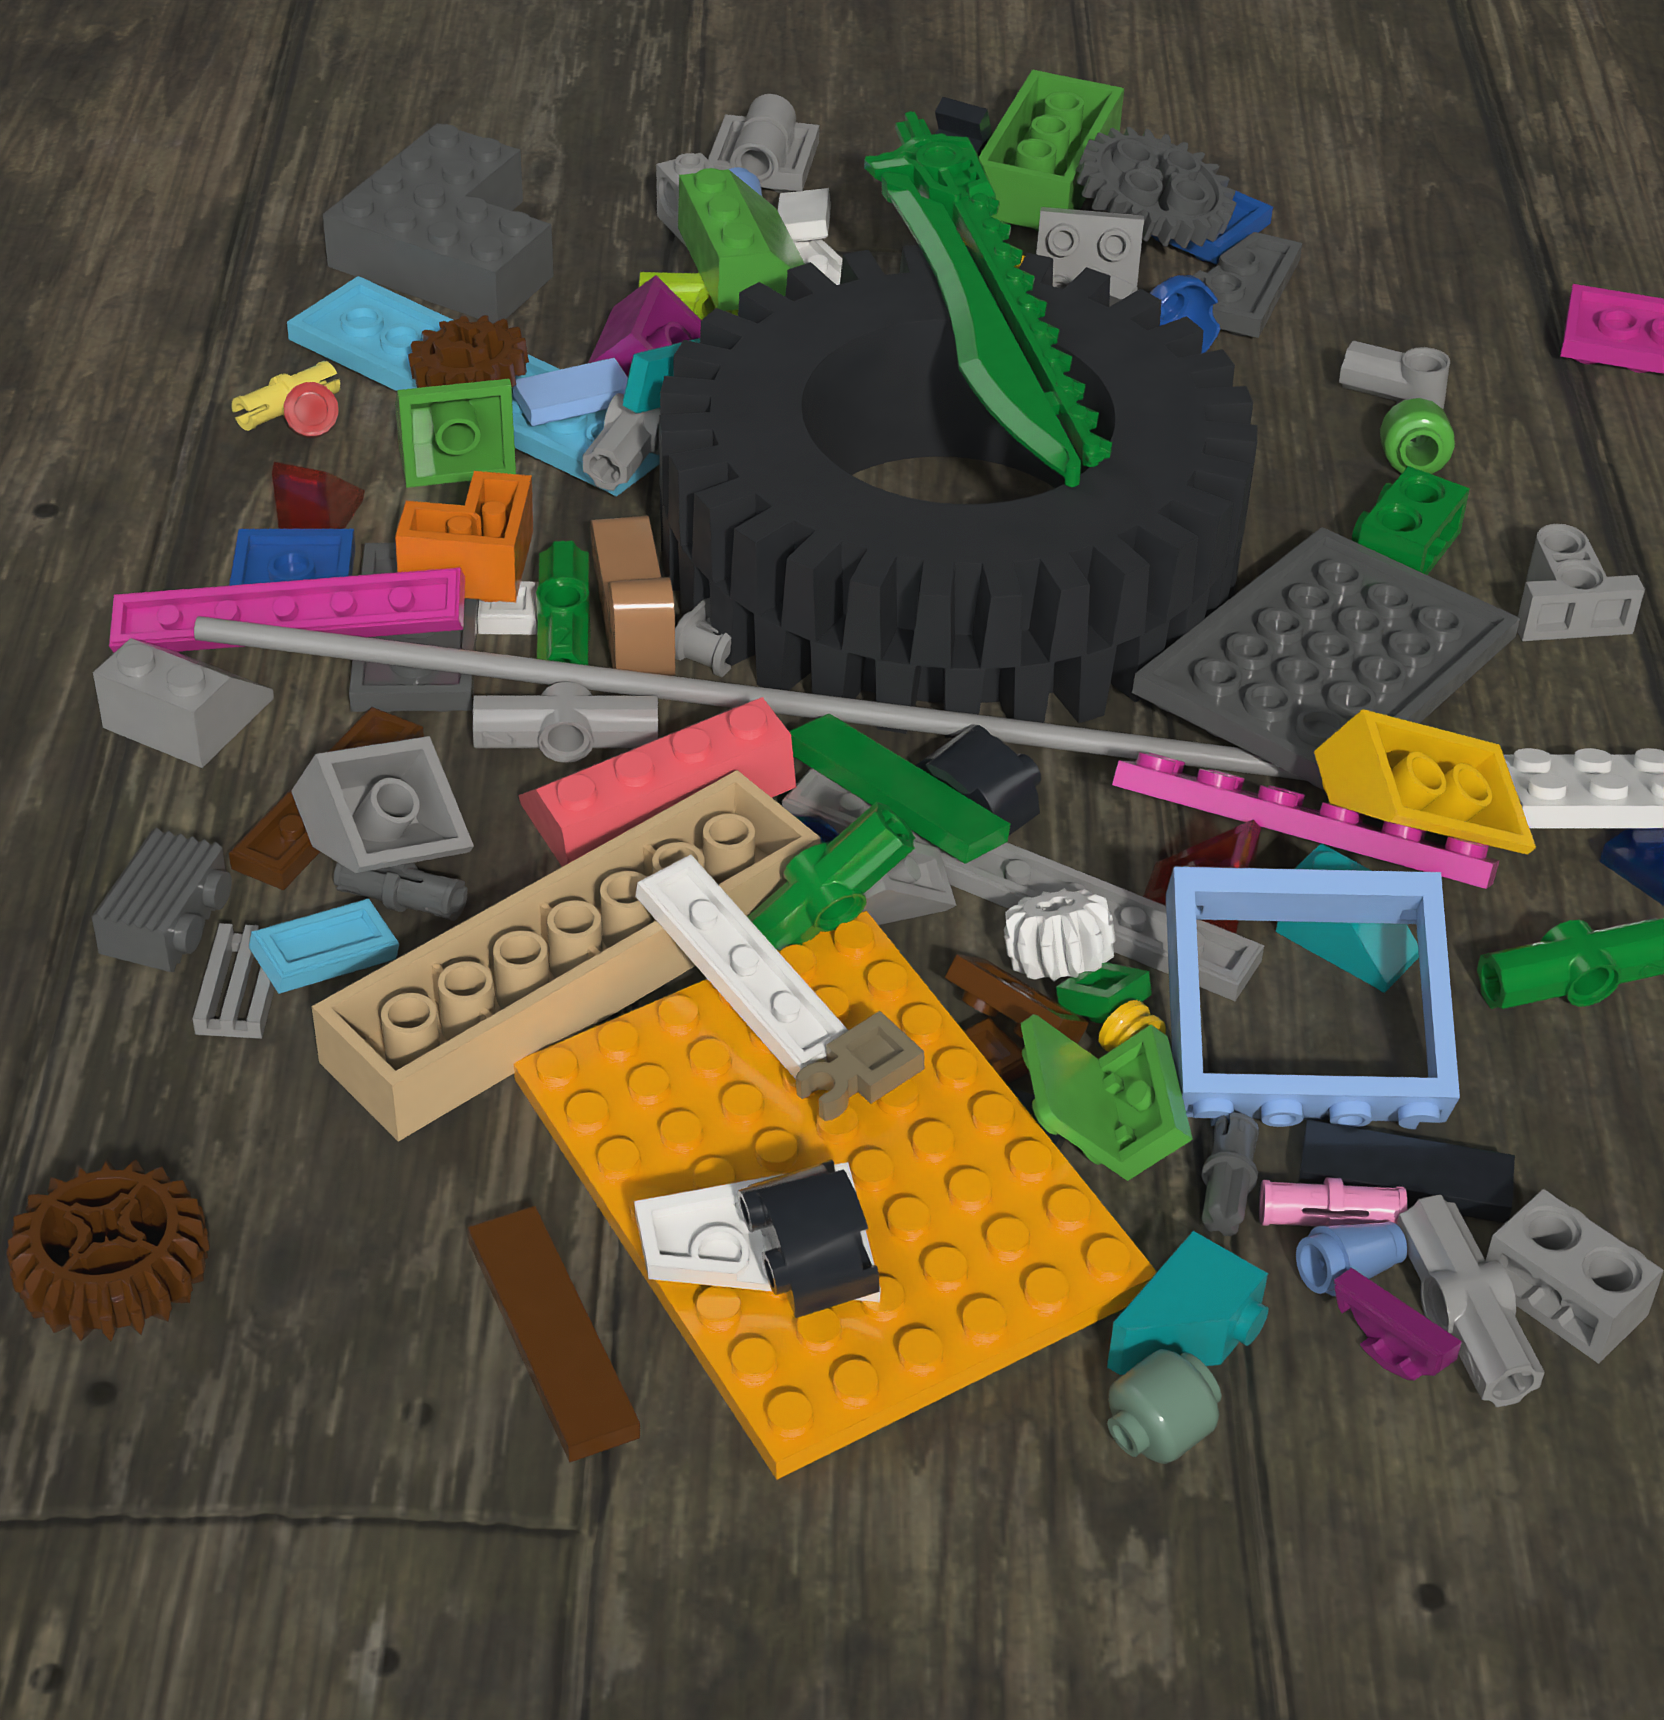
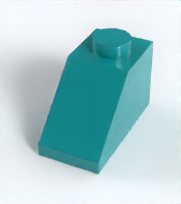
M1322 843L1295 868L1372 871ZM1277 922L1276 932L1384 993L1419 958L1418 943L1407 924Z
M1193 1231L1114 1321L1107 1368L1119 1375L1125 1374L1148 1355L1160 1349L1173 1351L1179 1355L1185 1352L1190 1353L1200 1359L1205 1366L1221 1365L1239 1342L1248 1346L1261 1331L1269 1312V1308L1262 1304L1268 1273Z

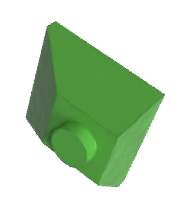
M510 379L397 390L395 409L398 443L406 488L471 481L474 471L516 474Z

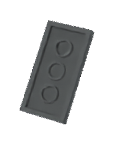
M365 543L361 575L397 573L396 543ZM464 598L463 630L368 638L476 651L479 599ZM352 660L349 689L351 712L368 711L371 707L384 712L472 711L474 675Z

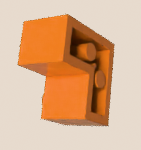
M474 471L465 505L406 501L395 535L397 572L461 568L465 576V598L480 599L485 602L503 601L516 603L533 535L532 476Z

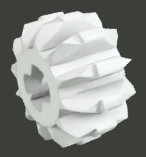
M1066 888L1052 893L1043 891L1037 897H1024L1018 902V905H1014L1005 912L1006 926L1004 927V938L1007 955L1011 958L1013 970L1026 974L1028 978L1050 977L1053 981L1066 976L1077 978L1079 973L1084 971H1097L1102 967V963H1106L1114 957L1113 943L1116 939L1112 913L1108 909L1106 898L1092 894L1091 891L1083 889L1069 892Z

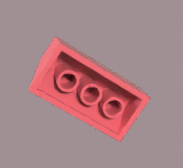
M761 697L520 794V804L561 867L736 770L771 798L796 788L791 734L764 698Z

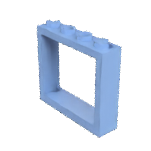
M1213 867L1173 868L1166 892L1172 1056L1187 1117L1211 1118V1126H1213L1219 1117L1225 1115L1229 1123L1230 1113L1236 1112L1245 1114L1253 1119H1261L1264 1124L1273 1127L1293 1126L1302 1122L1303 1119L1330 1120L1331 1124L1352 1128L1368 1125L1371 1121H1399V1125L1407 1129H1416L1419 1122L1440 1123L1447 1121L1460 1098L1441 872ZM1196 920L1416 924L1428 1078L1203 1073Z

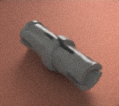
M337 862L334 871V885H338L336 887L337 891L349 892L383 901L387 909L403 912L409 908L455 921L462 914L467 900L468 890L464 886L465 881L425 873L418 870L415 863L354 873Z

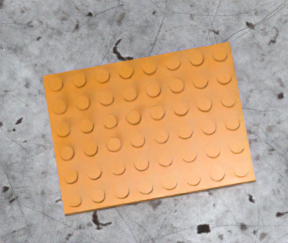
M867 911L860 913L854 920L848 923H841L836 930L820 932L812 940L804 942L802 945H790L781 951H777L848 1030L881 1011L924 1050V1070L872 1104L857 1092L849 1097L848 1106L840 1116L824 1121L819 1116V1098L829 1091L817 1090L808 1097L801 1099L797 1095L796 1079L708 979L530 1054L514 1063V1077L518 1086L776 1480L1126 1308L1157 1273L1151 1263ZM829 1160H833L834 1165L848 1162L856 1194L868 1225L866 1233L874 1264L878 1267L881 1294L880 1303L852 1300L795 1318L786 1293L774 1295L771 1291L648 1279L635 1217L634 1201L786 1174Z

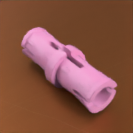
M1326 1178L1324 1184L1284 1183L1262 1180L1260 1187L1259 1218L1262 1226H1269L1270 1224L1330 1226L1384 1223L1388 1221L1397 1224L1399 1214L1407 1211V1193L1403 1186H1396V1188L1343 1185L1341 1178Z

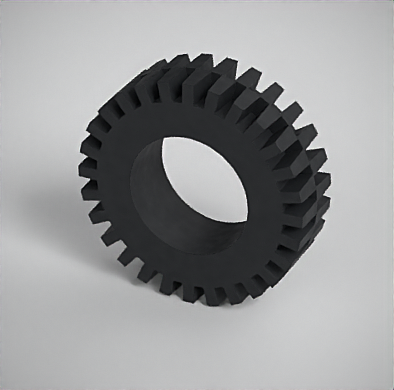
M919 245L903 246L900 273L885 275L869 250L843 254L839 285L831 281L811 262L788 269L785 296L761 282L739 292L738 316L715 308L701 320L700 343L683 340L674 354V376H664L660 392L659 415L661 551L664 554L665 577H670L672 591L680 590L682 616L692 611L702 600L710 598L711 626L718 631V633L713 632V634L724 635L726 632L731 637V650L725 659V663L733 666L756 654L757 685L763 688L789 691L812 672V694L856 699L861 690L876 693V702L914 707L916 701L937 702L944 704L945 711L979 715L981 703L1000 702L1006 718L1044 723L1049 693H1054L1078 724L1104 716L1110 684L1134 702L1143 699L1132 693L1135 673L1234 596L1258 434V425L1251 424L1253 400L1248 387H1233L1235 364L1223 349L1202 353L1204 330L1187 316L1160 326L1162 300L1150 293L1139 289L1109 307L1110 275L1086 267L1064 289L1053 287V258L1027 253L1019 269L1034 275L1035 281L1033 289L1026 293L1047 302L1045 316L1038 319L1059 329L1057 344H1053L1051 347L1072 356L1070 371L1063 374L1085 384L1084 397L1076 402L1099 413L1097 427L1091 429L1090 432L1112 442L1110 458L1104 459L1095 467L1084 466L1074 447L1081 460V477L1078 486L1069 487L1065 485V477L1046 465L1019 443L989 413L963 377L958 367L955 339L949 313L937 279ZM1036 376L1041 388L1043 389L1038 377ZM1059 419L1064 431L1066 432L1061 420ZM919 457H959L983 460L1011 467L1030 474L1048 483L1055 489L1007 502L950 504L901 496L872 486L852 475L870 467L897 460ZM877 726L879 730L907 734V730ZM945 735V738H955V737H956V736Z

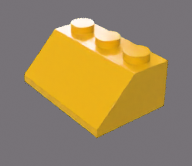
M1362 709L1314 751L1322 777V785L1330 804L1387 822L1527 855L1536 849L1499 744Z

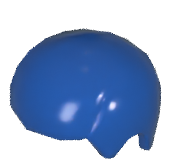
M1192 275L1170 277L1150 292L1151 295L1162 300L1160 326L1187 316L1204 330L1202 353H1205L1218 337L1221 329L1213 315V305L1218 303V299L1209 287L1205 286L1204 282Z

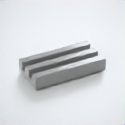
M219 923L192 1018L195 1035L262 1039L275 990L262 967H260L247 1020H237L254 958L253 953L249 949L251 932L259 930L258 925H245L243 934L234 933L232 924ZM232 952H238L220 1019H214Z

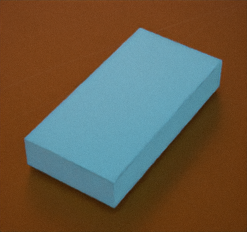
M370 899L252 931L249 942V949L278 994L394 960L397 957L399 942Z

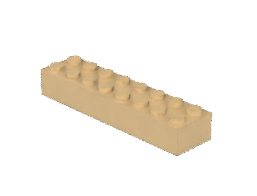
M736 770L313 1005L312 1012L319 1063L399 1142L514 1074V1063L522 1058L590 1029L696 966L635 897L637 882L692 855L748 917L787 882L784 877L787 864L803 850L820 844L821 837Z

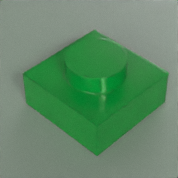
M1107 962L1102 963V967L1095 972L1084 971L1079 973L1077 978L1070 977L1056 986L1058 1003L1075 1014L1087 1016L1094 1023H1104L1111 1013L1129 1001L1139 1000L1142 1002L1152 995L1149 971Z

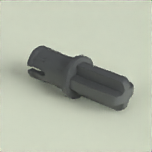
M1236 1112L1230 1113V1124L1227 1134L1228 1120L1225 1115L1220 1116L1216 1121L1213 1151L1211 1156L1204 1162L1202 1178L1207 1186L1202 1215L1203 1224L1208 1231H1220L1225 1237L1232 1236L1238 1232L1239 1224L1244 1220L1248 1193L1256 1186L1258 1170L1253 1163L1256 1142L1258 1141L1259 1127L1251 1117Z

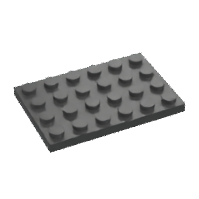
M1321 527L1136 672L1132 693L1154 703L1160 709L1171 712L1205 729L1210 734L1223 738L1257 755L1261 760L1275 764L1307 780L1313 786L1324 790L1314 751L1362 709L1418 724L1421 723L1516 637L1521 618Z

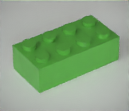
M1032 70L979 155L981 164L995 191L996 199L1000 201L998 213L991 217L1007 224L1034 228L1036 231H1039L1041 207L1080 210L1087 197L1082 196L1085 186L1076 182L1079 175L1076 168L1089 139L1094 141L1099 132L1108 136L1110 128H1115L1120 132L1124 88Z

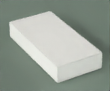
M829 188L780 193L778 213L793 242L828 237L831 209Z

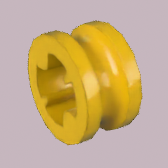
M1139 1000L1129 1001L1118 1007L1104 1022L1099 1032V1043L1106 1051L1110 1052L1149 1025H1153L1166 1035V1025L1159 1017L1150 1015L1148 1007Z

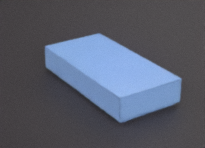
M610 358L516 379L517 385L513 387V396L531 426H536L608 409L611 400L617 393H625L628 377L617 360Z

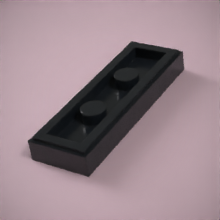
M1307 1120L1298 1183L1324 1184L1326 1178H1341L1343 1185L1387 1188L1403 1186L1407 1193V1206H1414L1422 1198L1442 1195L1445 1201L1456 1204L1462 1216L1507 1223L1512 1210L1515 1155Z

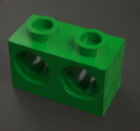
M1408 466L1394 484L1386 483L1377 499L1376 506L1372 511H1363L1352 533V541L1428 575L1461 533L1470 488Z

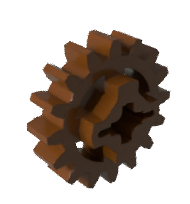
M488 315L481 316L477 322H469L467 316H460V319L449 322L441 321L439 322V331H422L423 341H412V353L408 354L412 379H415L417 388L510 379L511 387L517 385L515 376L526 375V363L529 362L526 340L521 336L520 328H508L506 319L491 323L489 322Z

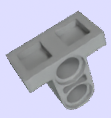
M1550 524L1542 527L1536 536L1526 579L1527 582L1518 617L1521 619L1517 631L1521 640L1536 641L1633 634L1645 591L1638 575L1607 577L1588 538L1582 531L1566 524Z

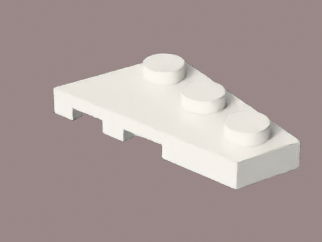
M849 1163L835 1164V1171L844 1169L855 1190ZM780 1175L634 1201L635 1217L648 1279L772 1292L762 1261V1252L772 1249L767 1236L763 1237L761 1230L754 1232L748 1230L741 1213L737 1192L740 1189L747 1188L750 1184ZM866 1230L860 1231L871 1264L875 1265ZM881 1288L878 1293L855 1300L880 1303Z

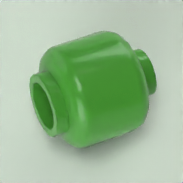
M1422 398L1406 399L1394 405L1384 416L1380 428L1381 444L1390 465L1401 474L1408 466L1433 474L1441 470L1450 460L1455 447L1454 431L1444 410L1433 401Z

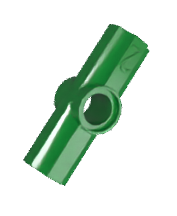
M553 541L550 548L539 553V579L536 591L537 659L589 665V641L591 638L589 552L578 548L574 541Z
M875 802L832 842L814 845L796 855L785 868L784 877L787 882L754 910L748 918L775 949L780 951L790 945H802V943L812 940L820 932L836 930L841 923H848L854 920L864 910L867 903L864 893L915 849L913 841L916 838L906 822L899 818L888 805Z
M1652 918L1592 931L1585 921L1569 920L1549 930L1539 943L1480 955L1476 970L1480 979L1481 995L1490 1009L1498 1007L1505 1009L1565 995L1572 1005L1578 1007L1599 1003L1607 998L1621 983L1664 974V918Z

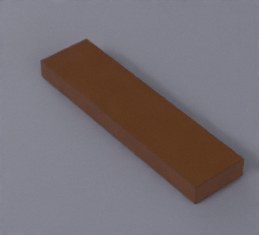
M371 707L328 752L424 737L423 726ZM292 789L229 852L232 870L283 891L320 853L319 850L312 847L292 795Z
M536 1206L467 1227L469 1245L569 1463L639 1439L640 1421Z

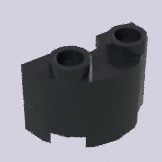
M972 725L915 765L1010 823L1009 835L1040 814L1039 796L1036 786L1041 782V773L1036 763L1025 754H1016L1003 741L991 735L980 725Z
M833 1160L750 1184L747 1188L738 1190L739 1206L748 1230L750 1232L761 1230L763 1237L767 1236L772 1249L762 1252L763 1266L774 1295L786 1293L795 1318L880 1292L878 1267L871 1264L860 1232L868 1229L863 1210L844 1169L835 1171Z

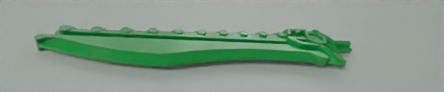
M913 111L906 112L905 121L896 122L895 130L902 146L893 152L882 153L878 156H866L864 159V169L875 179L882 182V195L887 202L893 203L920 246L937 279L950 317L958 367L968 385L989 413L1019 443L1046 465L1065 477L1066 486L1076 487L1080 484L1081 460L1084 466L1095 467L1099 462L1110 458L1112 442L1090 432L1091 429L1097 427L1099 413L1076 402L1083 399L1085 384L1063 374L1070 371L1072 356L1051 347V345L1057 344L1059 329L1038 319L1045 316L1047 302L1026 293L1033 289L1035 276L1014 267L1021 263L1023 250L1003 242V240L1009 239L1011 225L991 217L998 213L1000 201L996 199L995 191L969 138L946 136L943 133L931 135L925 119H918ZM1036 376L1038 377L1043 389L1041 388ZM1059 419L1061 420L1066 432L1064 431ZM1074 447L1076 448L1081 460L1079 459Z

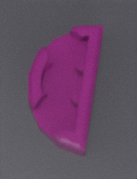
M1350 1268L1334 1279L1336 1299L1341 1314L1351 1309L1357 1324L1368 1337L1360 1343L1361 1347L1384 1369L1406 1380L1415 1381L1422 1375L1435 1376L1457 1360L1462 1344L1461 1340L1355 1269Z

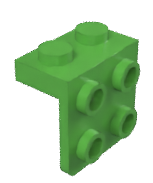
M1035 1014L1021 1022L1025 1045L1022 1049V1056L1031 1075L1035 1095L1032 1107L1037 1120L1049 1133L1053 1135L1060 1134L1079 1147L1094 1164H1103L1129 1181L1193 1140L1168 1036L1153 1025H1149L1098 1059Z

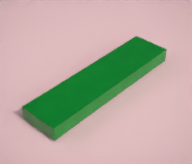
M830 713L789 731L792 739L793 757L868 804L873 805L875 802L888 805L899 818L906 822L910 830L964 864L1008 842L1010 823Z

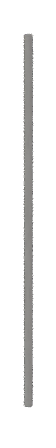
M202 616L197 617L194 626V638L200 641L547 685L567 681L578 683L588 690L634 696H658V699L734 708L763 697L776 714L818 719L830 713L847 723L958 736L972 725H980L991 735L1005 743L1137 759L1139 752L1147 754L1150 752L1184 761L1187 766L1305 780L1275 764L1265 762L1257 755L1238 747Z

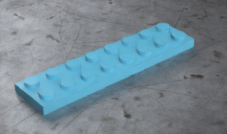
M357 276L287 321L289 340L397 391L417 388L415 379H412L408 354L412 353V341H423L422 331L432 330L437 332L440 330L439 322H449L453 319ZM528 354L529 362L526 363V375L515 376V378L521 379L561 369ZM511 387L515 448L597 487L594 480L587 473L583 472V454L604 429L607 409L531 426L515 400L513 387ZM649 453L629 481L619 484L614 491L600 489L617 497L659 465L660 455Z

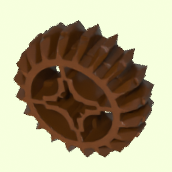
M106 1159L100 1171L86 1173L77 1164L73 1179L64 1182L50 1177L49 1188L47 1189L48 1195H28L27 1213L14 1216L13 1237L8 1239L9 1247L7 1248L14 1291L19 1293L20 1299H23L25 1308L31 1313L33 1319L44 1317L45 1322L51 1327L53 1333L59 1332L71 1325L72 1332L82 1341L94 1329H102V1333L111 1342L117 1328L131 1325L134 1330L142 1335L145 1319L153 1316L169 1322L172 1310L171 1303H190L191 1292L193 1291L192 1284L204 1281L205 1259L208 1258L207 1251L210 1249L208 1231L205 1228L206 1224L202 1207L198 1206L197 1199L191 1198V1192L186 1188L184 1181L171 1182L163 1167L156 1168L145 1174L144 1169L135 1159L124 1170H116L109 1160ZM153 1231L163 1237L158 1246L147 1242V1238ZM62 1251L70 1255V1259L63 1267L55 1263Z

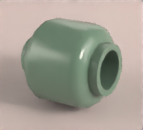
M1160 1349L1148 1355L1110 1386L1108 1402L1112 1417L1107 1422L1109 1431L1121 1449L1130 1456L1137 1457L1139 1454H1143L1152 1461L1167 1464L1181 1457L1217 1427L1219 1419L1217 1403L1221 1401L1222 1396L1220 1387L1210 1370L1194 1355L1186 1352L1179 1355L1173 1351Z

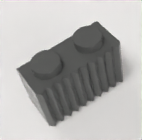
M157 827L153 829L92 915L99 954L168 972H175L176 963L181 962L182 954H191L198 947L205 919L210 918L211 911L222 909L229 898L232 878L230 873L226 872L223 848L217 842L210 845L205 839L198 842L193 836L186 839L181 833L174 836L169 830L162 833Z

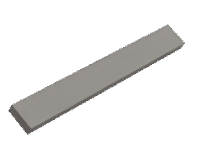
M810 768L796 784V788L792 789L782 800V807L807 827L834 838L872 806L813 768ZM912 831L916 838L913 842L939 848ZM1008 842L966 864L939 848L950 885L1008 909L1018 905V902L1024 897H1037L1043 891L1052 893L1059 892L1064 888L1069 892L1085 889L1091 891L1092 894L1106 898L1108 909L1113 917L1116 939L1113 943L1114 952L1169 974L1165 905ZM1196 920L1199 987L1236 1001L1261 963L1264 945L1205 921Z

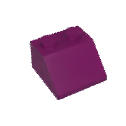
M655 275L613 307L588 363L615 358L628 377L634 354L681 343L683 340L690 341L700 338L701 319Z

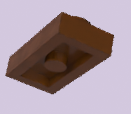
M957 954L945 976L946 979L965 990L961 999L969 1006L993 1017H996L998 1012H1001L1016 1021L1017 1024L1013 1031L1022 1039L1021 1022L1033 1014L1042 1018L1077 1044L1089 1024L1085 1019L984 958Z

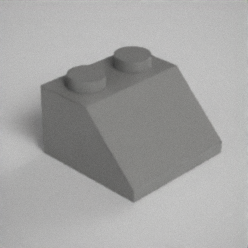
M132 638L93 672L104 729L201 768L274 699L273 689L177 651Z
M430 736L315 754L291 791L312 847L354 873L468 853L474 847Z

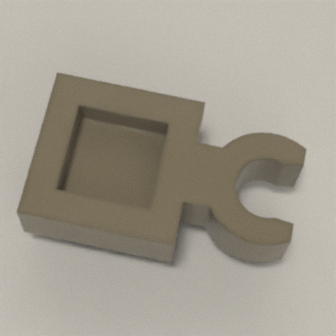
M879 1011L826 1045L827 1062H815L802 1068L796 1075V1091L801 1099L808 1097L817 1090L829 1091L819 1098V1116L824 1121L832 1120L846 1110L849 1097L859 1092L872 1104L924 1070V1050Z

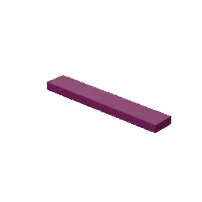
M461 568L117 594L114 595L109 647L115 653L130 638L177 652L245 647L195 640L194 626L198 616L360 637L463 630L465 576Z

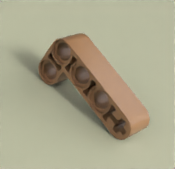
M649 516L591 520L590 531L593 563L612 668L675 676V612L670 577H661Z

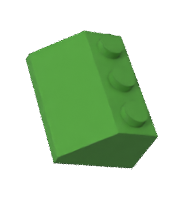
M706 168L699 170L697 173L679 175L678 229L715 307L723 311L738 310L739 292L758 282L785 296L787 270L805 263L777 209L729 169Z

